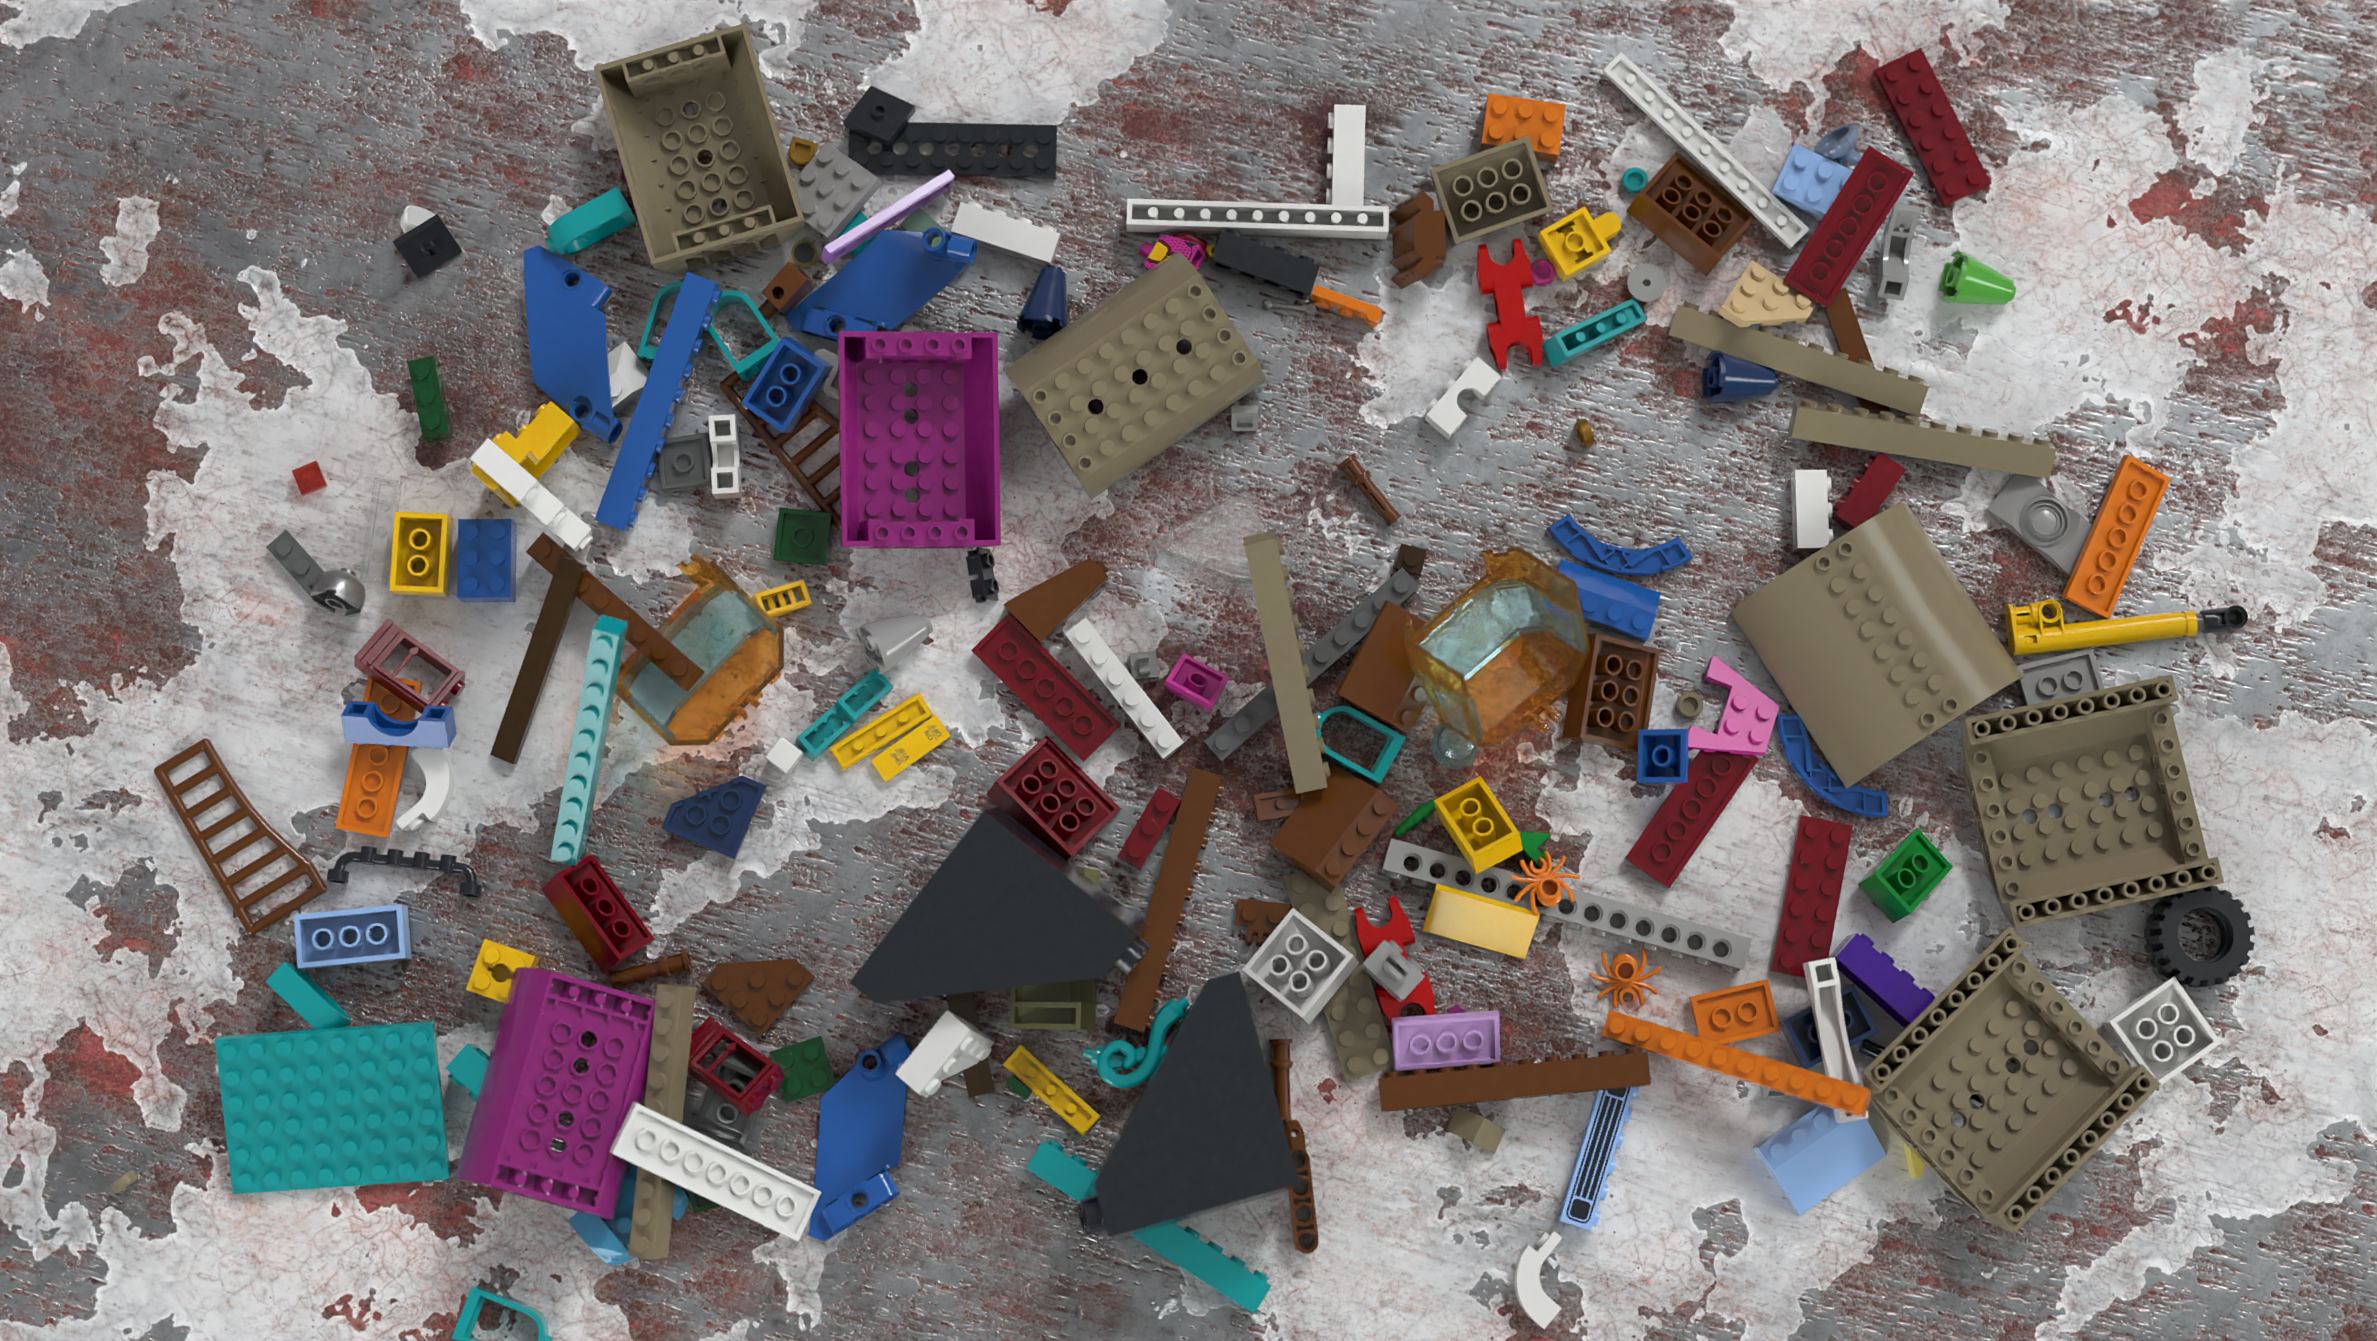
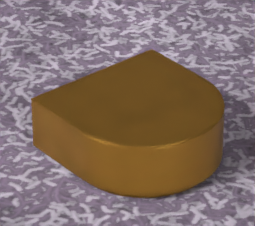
M793 136L788 150L791 162L799 167L807 166L816 155L818 143Z
M1583 419L1576 422L1574 427L1582 447L1585 449L1593 446L1595 439L1588 421Z

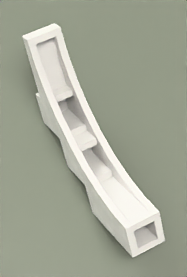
M487 438L471 456L470 459L536 516L569 548L577 552L579 548L584 550L593 540L591 535L594 531L490 439Z

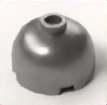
M347 568L330 570L318 577L310 592V596L313 595L312 600L314 603L332 613H335V608L345 610L347 612L344 616L347 617L359 616L366 598L364 585L356 577V573Z

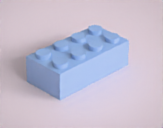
M1794 144L1770 192L1782 204L1821 221L1853 170L1800 145Z
M398 904L294 915L298 969L309 970L412 959L408 906Z

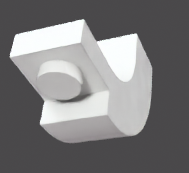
M419 747L410 754L425 774L426 789L421 800L395 821L402 830L409 831L411 829L414 831L425 822L424 817H427L432 822H436L447 809L454 790V771L444 749Z
M1552 1230L1549 1234L1545 1231L1535 1243L1538 1246L1536 1250L1528 1244L1524 1246L1517 1259L1514 1271V1286L1519 1303L1526 1314L1543 1329L1548 1326L1561 1310V1307L1545 1294L1539 1277L1543 1262L1562 1240V1237Z

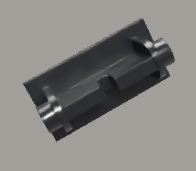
M977 547L976 550L968 551L966 562L969 576L978 574V579L970 580L972 598L976 600L977 604L984 603L986 600L998 601L999 585L994 576L993 567L995 561L990 549Z

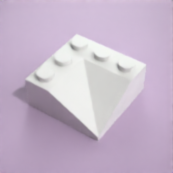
M1292 908L1242 971L1309 1025L1359 962L1354 955Z
M2175 976L2101 1022L2132 1067L2143 1065L2161 1085L2221 1044V1041Z
M947 1010L895 1074L919 1095L927 1098L939 1089L940 1081L984 1060L990 1054V1047L994 1042L969 1021Z

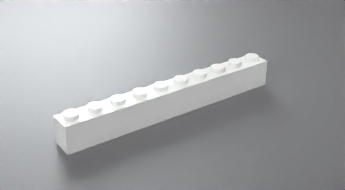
M1127 199L1126 229L1127 232H1191L1192 234H1219L1222 230L1230 229L1239 232L1241 235L1387 239L1389 231V206Z

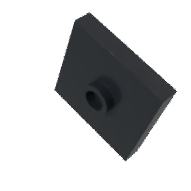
M870 86L845 118L844 127L889 147L916 112V107L909 102Z
M438 214L392 241L418 279L462 252L459 244Z

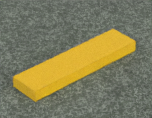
M919 692L834 744L829 749L842 770L845 771L933 716V713Z
M1021 1044L1003 1063L1008 1070L1082 1136L1100 1117L1098 1113Z

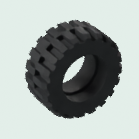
M2208 886L2163 896L2164 899L2155 904L2153 907L2154 913L2149 914L2146 921L2150 926L2149 929H2145L2144 938H2149L2150 945L2145 946L2147 953L2152 952L2154 956L2151 960L2155 967L2160 966L2162 969L2161 974L2166 978L2175 976L2180 985H2188L2189 987L2214 986L2229 981L2230 977L2237 976L2242 971L2240 967L2247 965L2250 957L2247 955L2248 951H2253L2255 944L2250 942V935H2255L2254 927H2249L2248 920L2252 919L2249 912L2242 911L2241 908L2244 904L2239 899L2233 900L2231 898L2232 893L2227 890L2220 891L2217 886ZM2193 911H2202L2210 915L2220 930V947L2215 956L2207 961L2191 959L2185 954L2179 944V924L2186 914Z

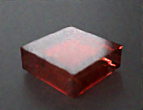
M317 461L292 470L302 496L328 486Z

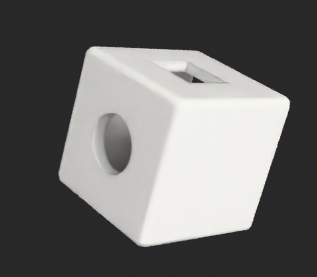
M780 737L766 756V759L787 775H790L803 758L804 753L783 737Z

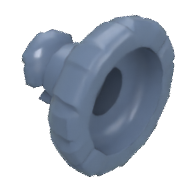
M1844 124L1833 129L1816 144L1814 153L1829 160L1836 159L1838 164L1846 168L1849 163L1850 165H1856L1861 158L1860 153L1855 152L1853 149L1858 140L1857 126L1854 124Z

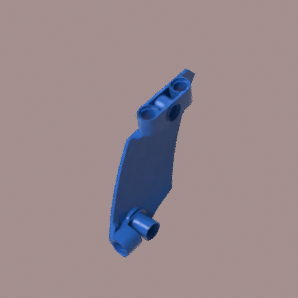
M935 227L929 228L925 232L882 230L848 264L786 314L790 327L794 331L837 343L838 333L834 332V328L841 322L844 324L842 331H877L878 327L893 331L936 296L969 265L973 266L977 255L978 242L977 240L943 232ZM936 237H941L942 240L940 245L937 247H932L931 244L933 239Z
M540 245L524 250L526 312L533 382L568 413L580 429L587 430L607 443L613 444L621 435L623 425L620 420L614 417L608 364L606 315L600 311L613 292L603 282ZM579 280L577 285L570 287L572 282ZM589 411L585 418L579 419L583 412Z
M900 1032L874 1049L863 1051L857 1059V1064L821 1097L814 1189L821 1191V1194L811 1213L808 1235L810 1237L826 1242L900 1194L898 1187L888 1172L900 1164L907 1084L895 1073L912 1054ZM870 1058H876V1067L872 1070H866V1061ZM865 1195V1205L861 1208H855V1198Z

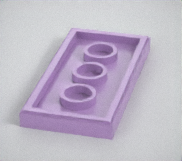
M1498 1010L1392 1018L1394 1071L1434 1069L1451 1066L1462 1067L1469 1064L1489 1065L1492 1062H1499L1500 1019Z

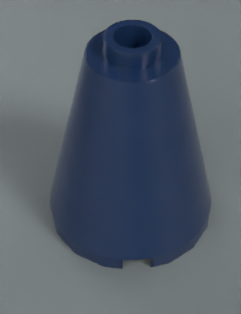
M1049 265L1041 270L1017 319V328L1020 332L1025 334V330L1032 333V338L1043 341L1069 324L1067 275L1062 271L1061 267Z
M1711 351L1706 358L1710 363L1708 368H1703L1702 393L1703 396L1709 398L1706 400L1707 403L1714 404L1770 395L1777 388L1778 377L1771 368L1720 351Z

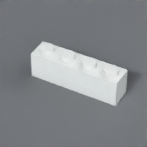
M1334 104L1333 113H1328V128H1333L1332 138H1328L1327 154H1332V163H1327V179H1331V189H1326V204L1363 206L1366 105Z
M968 201L967 204L960 202L951 234L977 240L978 246L1044 267L1053 264L1061 240L1057 229L1048 225H1042V228L1032 225V221L1023 217H1017V220L1007 217V213L998 209H993L991 212L982 209L983 206L976 202Z

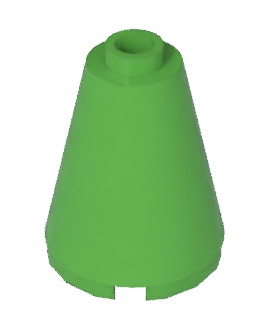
M1956 251L1951 255L1955 257L1952 263L1946 262L1939 283V291L1944 292V296L1940 297L1941 300L1948 303L2005 305L2013 300L2016 293L2013 280L1970 255Z

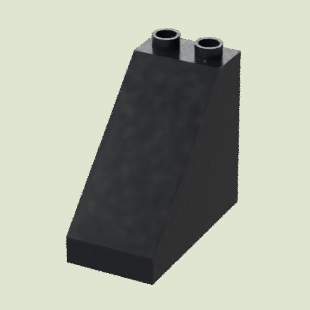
M1000 807L984 810L849 983L874 1003L1101 978L1107 976L1116 968L1124 975H1127L1151 948V945L1141 938L1149 926L1093 881L1085 877L1073 865Z
M1240 971L1208 979L1196 994L1088 1187V1198L1080 1200V1203L1077 1204L1078 1215L1085 1236L1098 1232L1100 1242L1105 1243L1286 1192L1300 1184Z

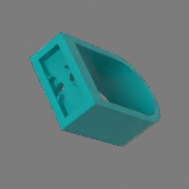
M617 186L555 220L548 227L547 233L550 237L545 240L552 253L558 251L560 256H569L595 245L636 223L637 220Z
M682 278L681 282H672L665 285L656 294L637 352L640 360L653 364L658 348L650 345L662 306L667 298L680 292L685 278ZM696 354L694 355V358L692 360V365L694 364Z
M736 290L722 291L718 305H713L710 312L713 318L708 330L742 381L745 382L763 369L780 341L753 301L746 294ZM731 304H742L748 307L771 338L770 342L738 363L716 333L714 326L717 314L724 307Z
M1335 706L1323 714L1317 711L1320 727L1330 716L1345 714L1389 738L1370 772L1333 752L1325 744L1326 753H1322L1327 758L1379 786L1406 737L1352 707ZM1321 728L1316 729L1317 738H1321Z
M283 962L265 981L314 1029L349 1027L352 1023V1019L347 1012L302 969H298L297 964Z
M479 1286L471 1288L452 1335V1339L457 1341H481L471 1337V1334L487 1298L531 1316L539 1329L538 1341L553 1340V1337L548 1336L549 1329L545 1317L537 1309Z

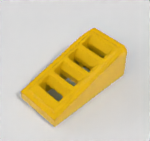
M803 579L755 593L751 598L759 623L812 604ZM796 588L801 600L800 602H796L792 591ZM785 592L787 593L790 605H786L783 593ZM772 597H777L780 608L775 607ZM763 600H766L769 611H765L762 603Z

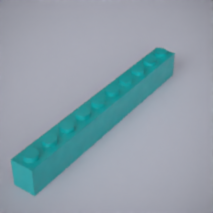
M601 615L592 629L550 858L573 866L578 864L586 849L628 626L626 621Z
M1051 1139L1047 1143L1043 1140L1026 1169L1078 1202L1088 1198L1087 1189L1095 1177L1098 1168L1094 1172L1085 1167L1087 1161L1073 1153L1072 1157H1069L1062 1152L1065 1147ZM1176 1223L1131 1235L1254 1314L1271 1288V1285L1267 1283L1268 1276L1258 1270L1251 1273L1244 1268L1246 1262L1235 1255H1232L1229 1259L1221 1253L1223 1251L1222 1247L1211 1240L1208 1244L1198 1239L1201 1234L1189 1226L1184 1230L1176 1225Z

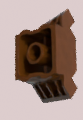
M1421 191L1400 202L1389 213V216L1397 222L1388 231L1392 235L1393 259L1390 263L1399 270L1390 280L1400 289L1427 277L1435 268H1443L1446 260L1445 211H1434V200L1424 191Z

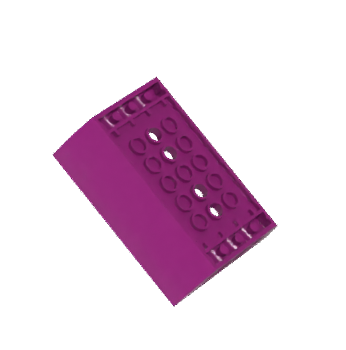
M839 331L841 547L850 549H948L1001 546L998 332ZM906 383H912L916 387V395L912 398L905 396L903 393V386ZM911 409L915 411L917 420L914 424L905 422L903 418L905 410ZM907 462H913L917 465L918 472L914 477H910L904 472V466ZM909 488L915 489L918 493V499L915 503H909L905 499V491Z
M517 967L513 975L455 1179L613 1220L629 1161L609 1151L633 1102L642 1106L645 1105L656 1001L552 971ZM586 1031L593 1033L595 1036V1043L591 1047H586L581 1042V1036ZM577 1058H583L587 1061L588 1068L583 1074L577 1073L573 1068L574 1061ZM563 1111L570 1112L573 1117V1121L568 1127H563L558 1122V1116ZM554 1138H561L565 1143L564 1151L559 1154L554 1153L550 1148L551 1141Z

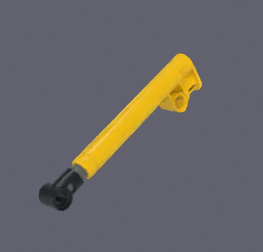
M2048 599L2043 602L2028 603L2027 606L2013 607L2012 604L2005 605V622L2009 649L2012 656L2181 638L2183 636L2190 637L2196 636L2197 631H2202L2204 634L2223 631L2232 632L2242 628L2248 621L2247 611L2239 605L2201 610L2199 614H2195L2193 610H2187L2181 613L2169 612L2064 624L2062 608L2055 600ZM2043 607L2050 608L2052 611L2051 619L2043 616ZM2229 612L2236 615V625L2229 622Z

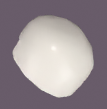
M409 205L401 216V229L404 233H407L435 216V214L427 209Z

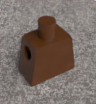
M788 261L763 289L762 294L767 300L758 310L768 320L778 310L787 314L817 284L799 266ZM784 291V296L780 299V295Z

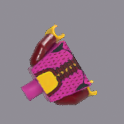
M1191 232L1178 233L1171 236L1162 235L1155 245L1147 241L1144 242L1140 247L1139 254L1147 258L1144 262V267L1147 271L1176 251L1182 253L1198 270L1205 257L1210 261L1211 250L1214 249L1215 244L1209 246L1207 241Z

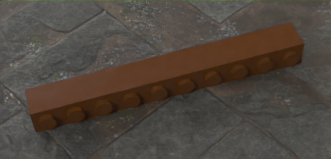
M1191 768L1144 921L1149 927L1141 938L1149 943L1151 948L1137 966L1128 973L1113 1024L1144 1033L1145 1028L1151 1029L1155 1017V1013H1151L1153 1002L1159 1003L1163 988L1158 987L1161 976L1167 978L1171 964L1166 959L1169 951H1175L1179 937L1174 936L1177 925L1181 927L1183 925L1187 911L1182 910L1185 900L1190 901L1194 886L1190 885L1192 874L1198 876L1202 860L1197 858L1200 849L1206 850L1210 835L1205 834L1207 825L1214 824L1218 811L1213 808L1216 798L1221 800L1225 784L1221 783L1222 776Z
M1641 1048L1625 1049V1054L1615 1055L1614 1050L1598 1052L1599 1057L1588 1058L1587 1053L1572 1054V1059L1561 1060L1560 1056L1544 1057L1545 1062L1534 1063V1059L1530 1058L1517 1060L1518 1065L1507 1066V1061L1492 1062L1490 1068H1480V1064L1464 1065V1070L1454 1071L1453 1066L1437 1068L1438 1073L1427 1074L1426 1069L1412 1070L1410 1076H1400V1072L1384 1073V1078L1378 1079L1381 1111H1401L1651 1086L1647 1052H1642Z

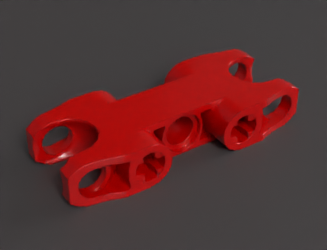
M1521 239L1513 240L1511 247L1512 261L1505 265H1498L1491 260L1486 244H1481L1477 247L1476 277L1481 296L1493 294L1497 322L1486 323V335L1489 351L1493 356L1498 373L1506 371V351L1513 346H1521L1527 350L1533 367H1538L1542 364L1543 335L1538 315L1526 317L1521 289L1533 288V278L1530 261L1525 253Z
M1396 896L1387 899L1391 917L1388 924L1383 927L1371 925L1362 907L1353 910L1356 922V935L1365 960L1384 940L1388 943L1391 940L1394 941L1403 950L1401 955L1408 960L1404 947L1414 944L1416 941L1409 918L1402 910ZM1425 971L1421 972L1425 977L1401 1002L1395 999L1382 986L1374 988L1381 1012L1388 1020L1391 1028L1392 1018L1400 1017V1011L1406 1004L1413 1003L1422 1008L1425 1015H1436L1434 993Z

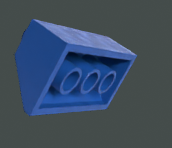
M1561 559L1544 609L1644 643L1649 638L1657 614L1661 593Z

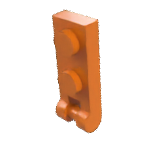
M1316 284L1314 286L1311 300L1315 301L1314 304L1324 309H1329V307L1338 309L1341 315L1349 318H1354V316L1363 318L1370 327H1375L1380 323L1382 311L1379 307Z

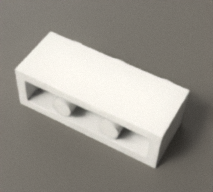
M1795 470L1791 474L1793 552H1817L1833 542V530L1829 529L1828 519L1832 518V504L1828 503L1827 493L1831 492V478L1827 477V470Z

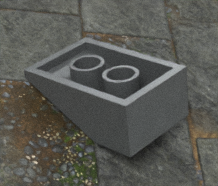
M735 1050L718 1065L712 1074L740 1094L763 1068ZM707 1088L695 1126L744 1147L760 1109L754 1111L748 1117Z

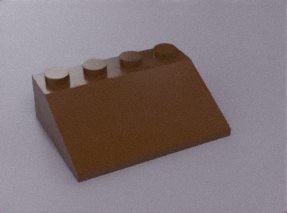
M1678 152L1668 160L1639 192L1626 210L1627 213L1706 277L1756 219L1739 201Z
M1385 600L1340 683L1336 694L1392 730L1409 735L1459 642L1435 626Z
M1598 633L1578 634L1562 738L1638 752V730L1648 729L1660 649Z
M1332 763L1329 766L1331 777L1326 778L1327 788L1309 791L1268 843L1270 847L1330 894L1399 807V805L1375 787Z

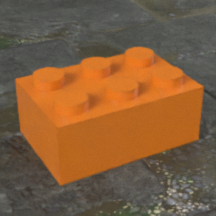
M1489 93L1485 104L1479 151L1482 152L1529 136L1536 159L1556 163L1559 156L1566 104Z

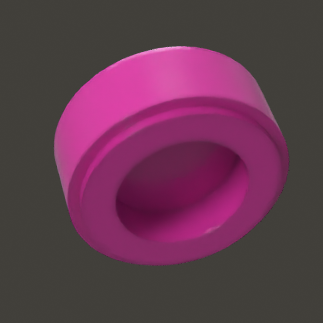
M1540 259L1531 265L1533 284L1544 287L1553 281L1556 270L1550 261Z

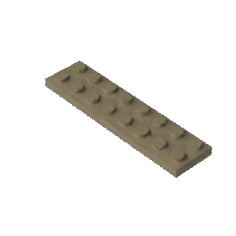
M1302 871L1282 877L1291 907L1354 955L1359 962L1323 1007L1345 1081L1393 1067V1051L1369 974L1360 967L1364 962V957L1341 883L1339 882L1330 894Z

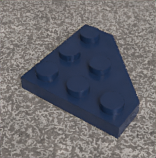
M741 775L731 781L699 792L694 796L672 803L661 829L736 860L767 786Z

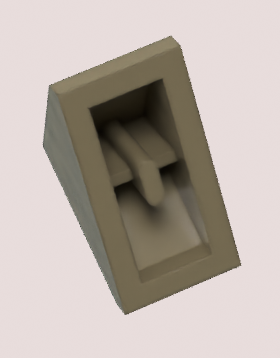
M1457 1106L1446 1129L1494 1154L1506 1129L1459 1106Z

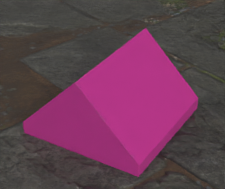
M1183 653L1166 679L1164 689L1210 714L1229 677Z

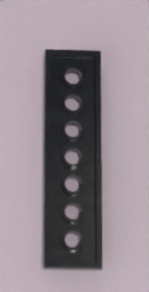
M907 122L889 147L881 144L882 150L878 154H871L867 150L870 143L877 141L849 129L848 157L873 175L939 176L950 170L954 176L1056 178L1057 125ZM897 143L907 144L908 151L903 155L896 154L893 149ZM924 143L932 144L934 146L933 153L930 155L921 154L919 151L921 145ZM949 144H957L960 147V152L955 156L948 155L945 149ZM976 144H982L986 147V152L982 156H975L971 152L972 147ZM1001 145H1009L1012 148V153L1007 157L1000 156L997 150ZM1028 145H1034L1037 147L1038 153L1034 157H1027L1023 153L1024 148Z

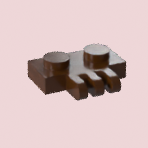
M1237 899L1235 926L1248 927L1246 945H1252V935L1257 936L1256 946L1261 947L1263 936L1269 937L1290 912V904Z

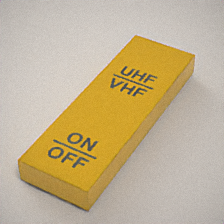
M934 715L870 761L887 783L947 741L951 736L938 717Z

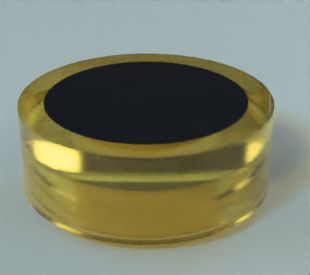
M802 240L792 247L791 256L797 266L808 268L816 263L818 251L812 242Z

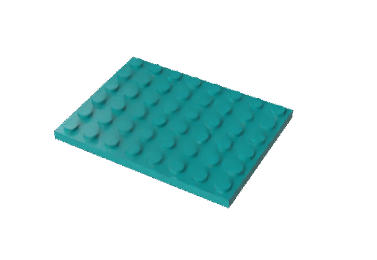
M434 1021L227 1035L215 1038L233 1194L444 1180L450 1178V1162Z

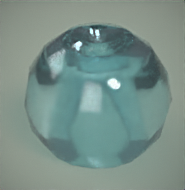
M1454 717L1443 720L1435 726L1430 735L1429 742L1431 754L1438 764L1447 769L1455 770L1469 767L1474 763L1481 752L1482 745L1477 728L1463 718ZM1455 739H1459L1460 743H1456Z

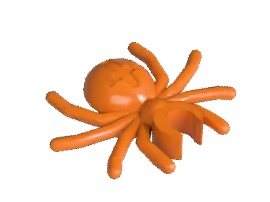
M1548 851L1544 852L1546 861L1542 857L1538 859L1541 869H1536L1533 866L1532 860L1527 868L1525 861L1521 860V867L1530 878L1511 875V879L1531 884H1528L1517 894L1514 902H1518L1527 891L1533 888L1530 892V904L1534 915H1538L1539 913L1535 905V893L1541 904L1552 907L1561 900L1562 892L1560 885L1566 890L1572 902L1575 901L1571 889L1562 880L1557 878L1579 879L1580 875L1573 873L1555 874L1564 864L1566 856L1563 855L1554 869H1552L1553 864Z
M1642 949V961L1639 970L1637 961L1631 954L1621 953L1613 960L1612 973L1606 961V953L1602 952V965L1607 975L1613 979L1601 977L1594 973H1590L1589 976L1598 981L1614 983L1601 991L1597 996L1598 999H1602L1605 994L1615 989L1612 997L1613 1008L1616 1009L1618 1007V993L1620 1001L1624 1004L1623 995L1626 992H1630L1633 995L1632 1001L1634 1003L1637 997L1634 990L1638 993L1640 1006H1644V996L1640 987L1650 990L1654 994H1658V991L1654 987L1639 981L1656 975L1662 968L1659 966L1653 971L1640 976L1644 972L1647 961L1646 949Z

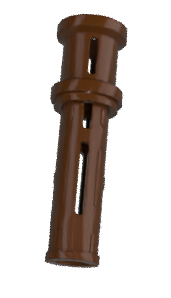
M1353 453L1340 463L1337 468L1344 471L1352 481L1351 486L1355 487V489H1360L1387 525L1390 526L1401 517V514L1397 512L1370 478L1372 477L1371 472L1365 470L1356 459L1357 454Z
M684 949L679 954L667 957L666 955H661L658 957V960L609 972L612 987L615 989L660 976L666 979L671 978L672 974L683 971L690 973L693 972L690 954L687 949Z
M1269 1039V1044L1272 1045V1061L1269 1062V1066L1273 1069L1274 1094L1282 1120H1292L1290 1069L1293 1066V1061L1290 1060V1044L1293 1043V1039Z

